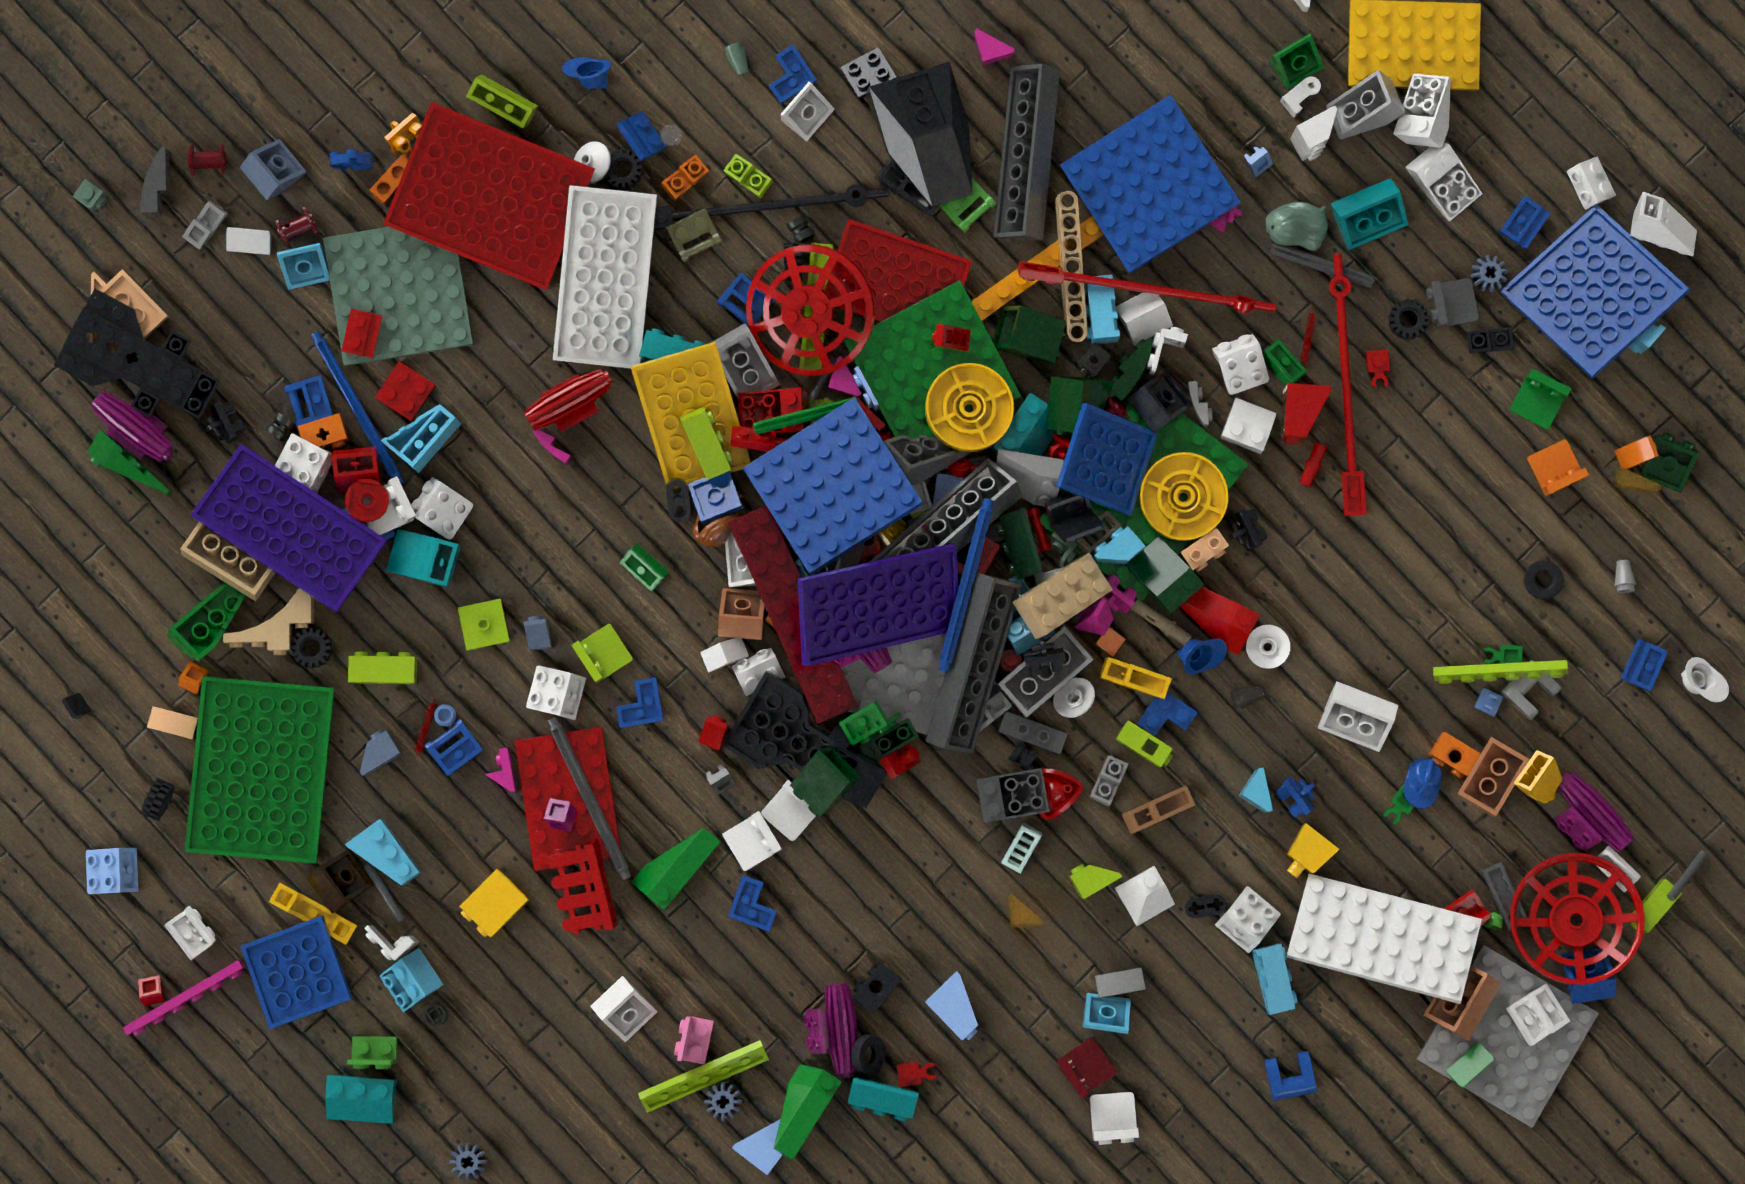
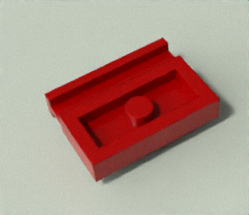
M351 309L341 351L373 359L383 316Z

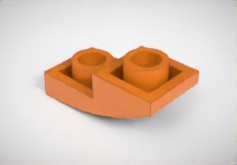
M695 154L679 166L676 172L662 181L661 186L676 201L709 172V169Z
M1651 435L1615 450L1622 471L1659 456Z

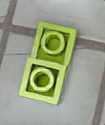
M737 154L734 155L723 170L724 173L760 199L773 183L770 177Z

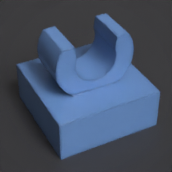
M1254 147L1255 153L1252 156H1249L1247 153L1244 155L1249 169L1255 177L1273 165L1270 155L1264 147L1261 149Z
M1482 688L1473 708L1495 717L1503 696Z

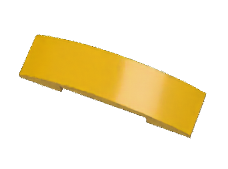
M282 883L278 884L269 900L271 904L305 922L319 916H324L331 937L345 945L357 927L356 924L336 912L332 914L327 907Z

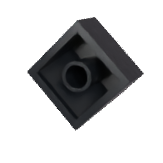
M1166 371L1142 386L1128 399L1154 434L1192 406V403Z

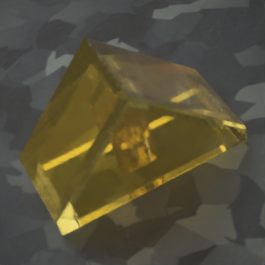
M1011 893L1008 895L1010 928L1043 925L1044 921Z

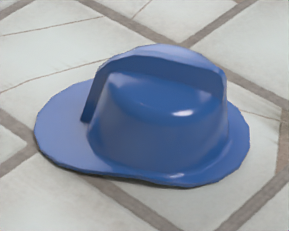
M578 57L564 63L562 71L565 75L577 78L586 89L606 88L608 86V70L611 67V63L607 60Z
M1218 638L1207 641L1192 639L1182 649L1177 651V655L1181 658L1186 673L1193 675L1218 666L1226 656L1227 645Z
M1416 759L1409 766L1404 784V795L1410 805L1416 808L1430 807L1437 799L1442 781V772L1433 759Z

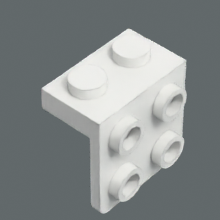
M1171 327L1170 330L1162 328L1160 333L1156 332L1152 344L1155 353L1149 356L1146 368L1150 370L1149 375L1154 376L1163 343L1180 348L1184 347L1188 334L1183 333V329Z
M1253 334L1242 335L1237 340L1222 342L1217 347L1212 348L1214 357L1220 364L1225 386L1230 395L1269 381L1260 343Z
M433 477L424 484L422 493L411 504L417 520L449 540L454 537L473 508V504Z
M787 780L781 790L762 810L761 815L789 840L794 841L816 815L808 809L809 805L804 800L798 799L793 794L794 789L790 786L791 782Z
M1132 1092L1096 1094L1090 1097L1094 1141H1098L1099 1145L1112 1144L1114 1139H1121V1143L1134 1142V1138H1139L1136 1124L1135 1100Z

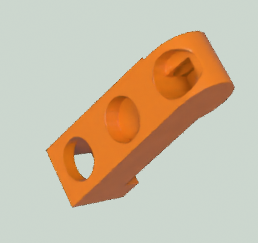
M412 147L405 154L401 155L369 190L370 194L385 208L396 193L411 155Z

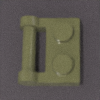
M705 208L666 227L683 263L689 261L690 257L714 245L719 246L723 244ZM707 232L710 233V238L684 250L683 244Z

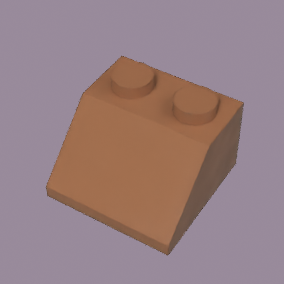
M722 589L718 636L762 640L765 606L758 591Z

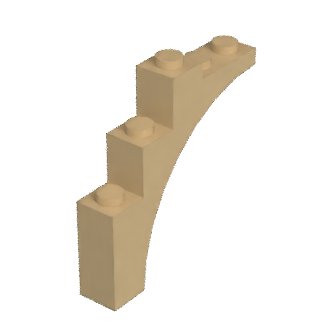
M298 588L287 605L272 618L256 627L241 632L223 634V643L229 644V648H242L243 644L250 643L251 647H265V643H267V650L273 652V655H287V651H292V625H295L296 629H306L308 624H314V598Z

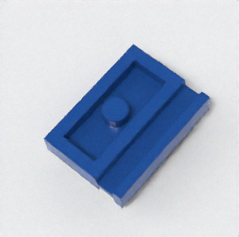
M643 111L617 124L618 129L640 161L663 151L667 147Z
M1524 196L1499 233L1525 250L1551 213L1544 210L1543 207L1527 196Z
M1638 638L1620 679L1650 692L1668 651Z

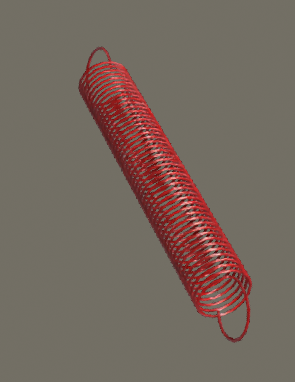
M1313 313L1309 321L1307 319L1300 359L1301 363L1304 358L1303 364H1308V360H1305L1308 353L1310 355V347L1308 345L1310 340L1312 343L1313 332L1311 330L1313 325L1315 327V313Z
M431 703L423 719L425 723L418 735V743L414 751L417 750V754L421 753L426 742L425 737L431 725L430 721L435 712L436 703Z

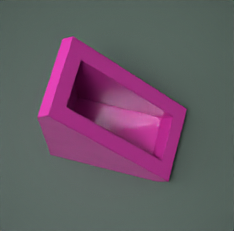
M976 28L974 38L982 66L1012 58L1014 48Z
M842 356L837 358L836 363L843 359ZM847 366L832 373L828 390L850 397L853 395L857 398L862 397V393Z
M1101 598L1084 609L1074 627L1078 630L1105 636L1114 619L1106 599Z

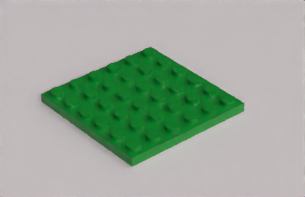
M961 281L874 325L868 342L861 353L854 359L856 366L861 370L876 398L879 409L894 437L907 435L908 438H918L919 435H926L927 438H936L928 425L925 415L927 393L934 380L943 371L958 364L975 363L991 368L1005 380L1012 393L1013 401L1021 397ZM937 324L971 330L969 351H957L935 346L932 335L936 331ZM853 339L844 341L849 353L858 343ZM968 404L965 406L966 412L973 411L972 405Z

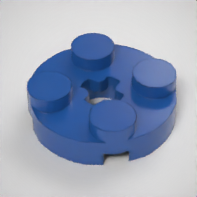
M356 149L346 150V154L341 152L330 153V167L333 169L347 170V168H354V170H367L373 168V153L359 154V150Z

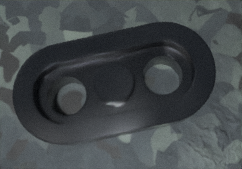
M673 478L666 485L668 511L671 519L676 522H683L689 518L691 513L688 486L683 479ZM675 485H679L681 489L679 491H674L673 487ZM681 506L683 507V510L681 512H677L675 510L676 507Z

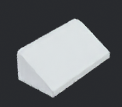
M227 227L226 251L270 255L272 233L270 231Z

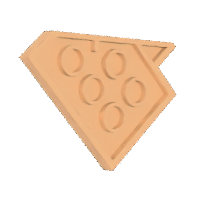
M123 269L107 284L94 271L91 273V294L96 288L135 309L144 339L169 317ZM96 331L93 334L90 333L91 343L93 341L98 342L99 340ZM118 343L108 344L111 354L113 351L118 352L119 347H116Z

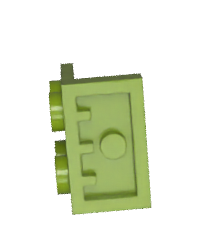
M607 624L581 642L578 640L571 645L595 683H599L633 660L611 624Z

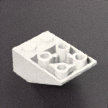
M1413 74L1403 103L1405 113L1398 118L1393 134L1406 144L1442 148L1449 129L1451 78Z
M1445 142L1442 148L1429 147L1405 167L1416 184L1448 221H1451L1482 195V192L1454 150Z
M1642 192L1633 213L1630 236L1640 241L1645 240L1661 248H1668L1677 251L1679 254L1693 257L1697 230L1664 198Z

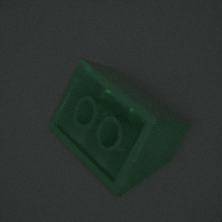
M1025 508L999 516L1000 521L996 523L999 534H1004L1006 543H1002L1005 555H1010L1012 564H1009L1011 576H1016L1018 581L1043 574Z

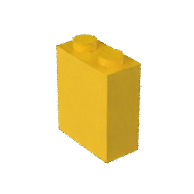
M496 869L459 907L463 910L461 914L469 922L473 920L478 925L476 929L484 937L488 935L490 938H493L530 899L500 869Z

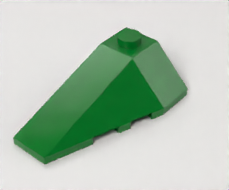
M101 430L97 433L87 451L92 456L89 460L98 468L103 466L169 496L173 494L168 487L113 438Z
M224 582L171 626L168 630L167 638L183 654L200 661L217 646L246 595Z
M702 828L646 864L631 883L663 910H666L721 841L708 830Z

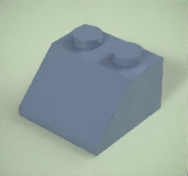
M280 139L252 151L240 166L241 170L266 200L284 192L307 172Z

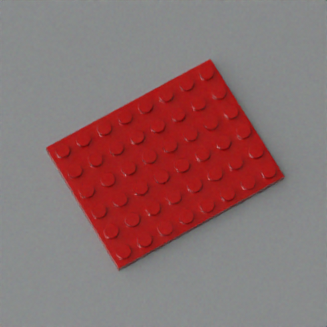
M431 102L383 225L547 290L564 247L569 185L588 187L595 168Z

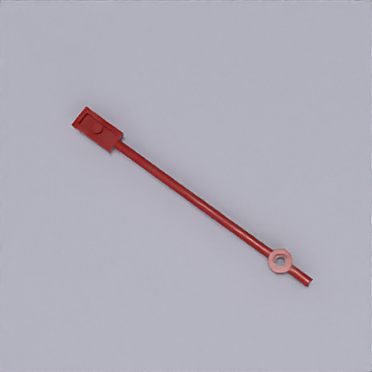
M1334 254L1335 277L1330 281L1328 289L1330 294L1336 298L1342 377L1348 472H1341L1344 516L1367 515L1364 471H1357L1345 306V297L1351 291V283L1348 278L1343 276L1342 254ZM1341 284L1343 291H1337L1336 285Z
M1019 261L1018 265L1019 277L1026 281L1042 280L1047 284L1055 285L1056 283L1063 284V280L1197 300L1229 305L1241 314H1247L1249 311H1253V309L1269 312L1276 311V304L1255 301L1253 298L1244 295L1228 297L1065 272L1062 267Z
M732 426L730 446L770 451L788 439L775 438V431L755 434L753 428ZM963 457L944 469H947L953 476L965 477L980 465L971 464L968 459Z

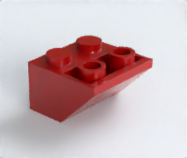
M377 446L333 451L331 456L338 494L347 493L348 488L360 479H373L382 484Z

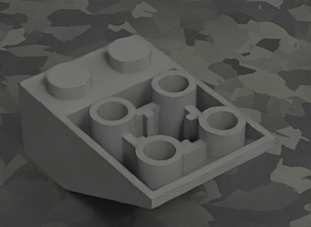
M1042 768L976 779L983 824L1050 812Z

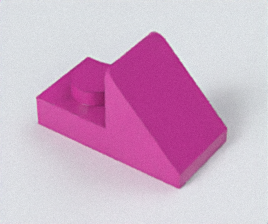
M509 748L499 749L496 761L498 768L502 767V771L485 775L510 792H517Z

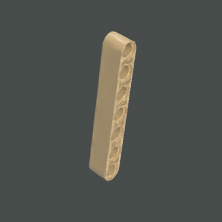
M1065 191L1058 194L1055 201L1060 267H1062L1063 271L1068 272L1066 264L1069 261H1073L1077 266L1073 273L1083 274L1078 198L1072 191ZM1064 195L1070 196L1072 204L1069 207L1063 206L1061 202ZM1070 217L1073 220L1071 229L1064 227V218ZM1067 239H1072L1075 243V248L1072 251H1068L1065 248V241ZM1063 280L1061 287L1063 315L1066 321L1065 336L1071 342H1080L1087 336L1084 283L1073 282L1078 286V291L1075 295H1072L1068 292V286L1072 281ZM1073 304L1077 305L1080 309L1076 317L1072 316L1069 312ZM1074 326L1081 329V335L1077 339L1071 335V330Z

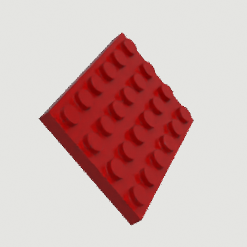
M851 219L847 220L837 250L854 262L866 277L874 299V320L878 322L888 319L958 281H961L964 287L972 260ZM837 261L831 273L843 283L848 293L861 289L853 274L842 263ZM828 280L824 291L831 299L841 296L837 287ZM864 297L852 301L853 313L866 317ZM843 304L836 308L845 310V305Z
M602 727L565 732L620 848ZM553 735L515 740L534 871L553 869L547 865L546 860L551 854H554V849L560 848L561 852L576 849L575 845L582 844V848H584L588 841L598 839L602 860L611 859ZM550 798L571 802L576 809L577 814L571 832L552 829L544 820Z

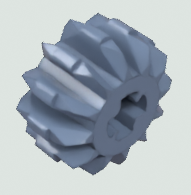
M1486 255L1484 261L1479 258L1476 260L1477 265L1471 267L1476 273L1471 274L1470 278L1477 279L1473 285L1476 287L1482 284V292L1485 291L1487 286L1490 293L1494 291V286L1499 290L1502 288L1500 282L1505 283L1507 281V278L1503 275L1508 273V269H1501L1505 262L1502 261L1497 264V256H1494L1491 261L1489 255ZM1491 270L1493 274L1487 278L1485 274Z
M721 1083L720 1091L716 1085H713L712 1088L716 1094L707 1091L706 1095L711 1097L712 1100H705L704 1104H712V1107H709L706 1111L709 1113L715 1110L714 1119L718 1117L719 1113H722V1121L726 1120V1113L732 1119L734 1114L731 1109L736 1112L740 1111V1108L734 1105L735 1103H742V1099H734L740 1092L738 1090L733 1094L731 1093L734 1085L731 1084L728 1090H725V1083ZM722 1095L729 1099V1103L725 1105V1108L720 1107L721 1104L718 1105L717 1100H720Z
M466 1143V1151L462 1145L457 1146L460 1154L452 1151L451 1155L457 1159L449 1161V1164H456L457 1166L451 1170L452 1173L459 1170L458 1179H461L465 1173L466 1181L471 1180V1173L474 1178H479L477 1170L480 1172H485L486 1170L480 1166V1164L487 1163V1159H480L485 1154V1151L477 1153L476 1151L479 1149L477 1144L471 1150V1144ZM470 1156L473 1158L471 1162H474V1164L466 1167L464 1165L466 1162H463V1158Z

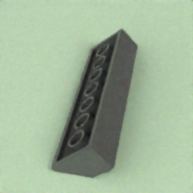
M1043 63L1014 66L1010 70L994 238L1018 241L1043 240L1060 69Z
M989 458L986 459L870 562L948 544L956 545L958 553L972 540L980 506L983 505L984 498L994 501L990 520L991 524L1022 497L1017 481ZM926 522L928 525L927 528L930 533V536L925 532V529H922L921 527Z
M976 572L953 662L950 664L948 672L945 673L925 742L944 749L973 754L1015 611V606L1012 602L1019 597L1021 584Z

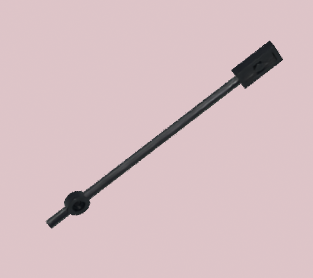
M855 184L848 187L845 193L705 209L709 217L837 202H847L851 207H861L866 202V199L889 197L888 188L865 190L861 185ZM858 192L860 197L854 199L852 193ZM671 205L656 207L654 230L666 229V227L673 224V221L682 220L701 209L672 212Z

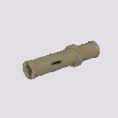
M1139 598L1130 609L1165 632V636L1172 637L1183 646L1193 636L1176 625V621H1170Z

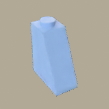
M956 971L925 1003L961 1040L965 1038L970 1040L978 1032L975 1029L978 1023L961 976Z
M781 1119L740 1140L732 1147V1149L766 1175H768L782 1156L781 1153L773 1149Z

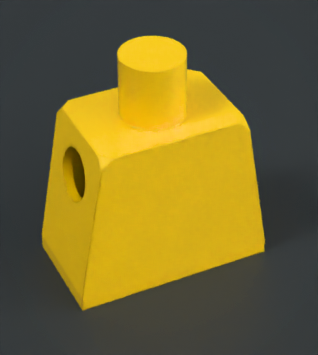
M1536 750L1515 780L1514 785L1528 797L1543 804L1552 801L1556 797V789L1562 782V776L1555 758Z
M1304 823L1287 853L1294 860L1287 869V872L1295 878H1298L1304 869L1313 874L1337 853L1339 848L1307 823Z

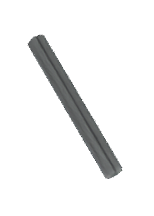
M1275 242L1271 246L1270 253L1335 276L1334 262L1289 246L1276 244ZM1343 266V276L1348 278L1350 282L1367 288L1372 287L1375 279L1374 276Z

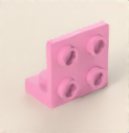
M686 1016L685 1020H681L678 1033L682 1034L681 1042H676L674 1055L678 1056L677 1061L684 1060L705 1064L714 1021L693 1016Z

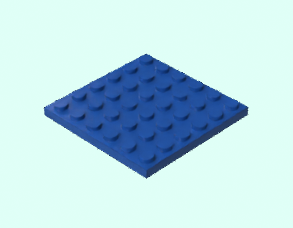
M1171 95L1060 164L1061 169L1129 274L1241 204Z
M1596 204L1503 287L1500 292L1593 379L1688 294L1689 288Z
M855 397L743 467L810 575L818 572L923 505L918 494Z

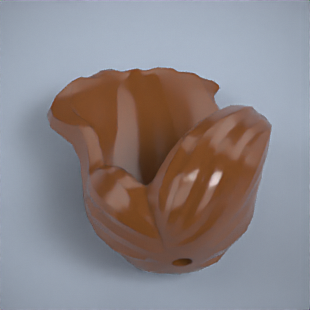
M740 510L704 525L701 523L698 515L693 526L695 540L705 547L714 548L721 546L731 533L728 522L738 518Z

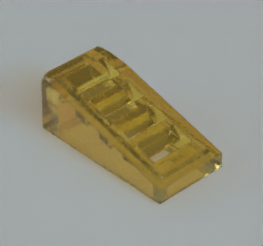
M1619 467L1615 471L1613 485L1615 487L1657 493L1661 490L1662 485L1629 470Z

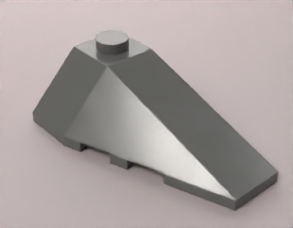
M902 435L883 441L911 485L924 481L971 453L952 449L943 444L937 437L927 438L926 435H919L918 438H908L907 435Z

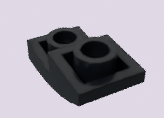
M1512 327L1467 331L1469 353L1515 349Z

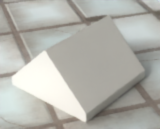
M808 82L780 114L781 121L805 141H808L835 108L812 83Z
M1143 292L1116 306L1117 314L1134 346L1142 339L1147 340L1155 336L1156 332L1160 333L1162 328L1169 329L1173 327L1165 303L1157 294Z

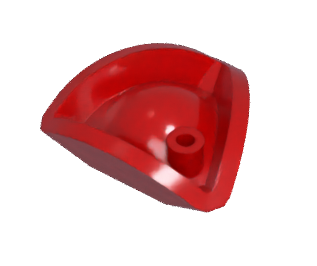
M1042 768L1050 812L1040 813V815L1045 820H1051L1067 810L1077 800L1083 791V784L1067 773Z

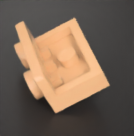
M1215 528L1181 551V555L1192 571L1195 569L1198 572L1208 565L1206 561L1214 557L1216 560L1225 554L1224 549L1229 545L1219 530Z

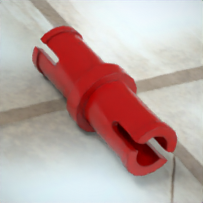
M1317 442L1314 443L1309 459L1305 460L1304 464L1306 466L1298 482L1299 484L1309 488L1312 487L1318 470L1322 468L1320 464L1328 447Z

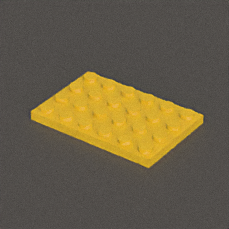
M1350 0L1348 87H1354L1377 70H1380L1393 81L1395 88L1408 89L1413 74L1450 77V90L1478 91L1481 4Z
M716 342L631 366L666 485L673 478H681L688 485L706 477L680 419V416L703 406L707 412H712L716 421L712 425L715 431L720 430L724 439V443L721 445L724 451L728 450L733 462L730 463V472L742 470L743 467L751 463L746 448L730 446L732 426L740 427ZM679 485L673 487V489L680 488Z

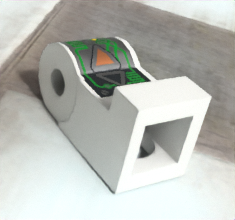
M1307 77L1285 94L1280 102L1294 118L1302 111L1303 108L1300 105L1303 102L1316 97L1320 91L1321 83L1316 77Z

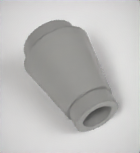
M1617 561L1614 585L1617 588V593L1634 592L1637 584L1630 561Z

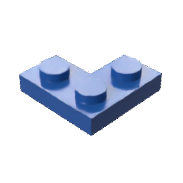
M794 44L775 55V58L786 74L771 83L769 88L781 105L799 94L808 82L814 84L817 82V79Z
M656 677L634 681L638 703L616 706L620 728L664 721Z
M1167 692L1165 699L1154 697L1137 722V725L1154 737L1166 719L1186 731L1198 712Z
M743 875L728 917L770 932L777 911L757 904L764 882Z

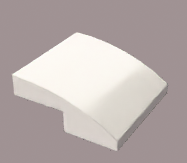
M1547 983L1506 1008L1529 1046L1536 1044L1547 1035L1554 1033L1570 1022Z

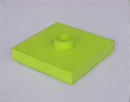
M501 598L458 607L466 651L510 642Z

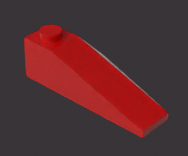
M1201 587L1180 605L1203 631L1212 639L1218 638L1223 640L1227 645V650L1236 655H1239L1260 614L1204 587Z

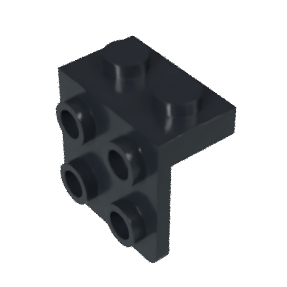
M1071 493L1044 503L1050 527L1064 542H1074L1085 535L1096 534L1104 528L1103 522L1092 511L1090 500Z

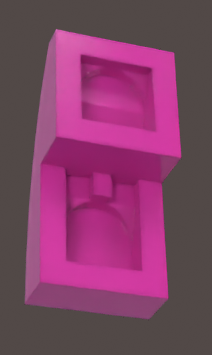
M539 429L533 431L537 439L550 454L564 464H569L572 457L553 447L556 442L555 437Z

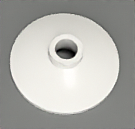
M594 141L582 146L574 160L595 168L589 184L600 181L608 172L611 156L604 144Z
M1262 625L1250 633L1246 642V651L1248 657L1255 665L1266 669L1275 668L1287 659L1290 652V641L1281 628L1274 625ZM1265 643L1271 645L1270 651L1264 650L1263 646Z
M1072 678L1054 694V707L1064 717H1078L1087 712L1092 706L1095 699V689L1084 678Z

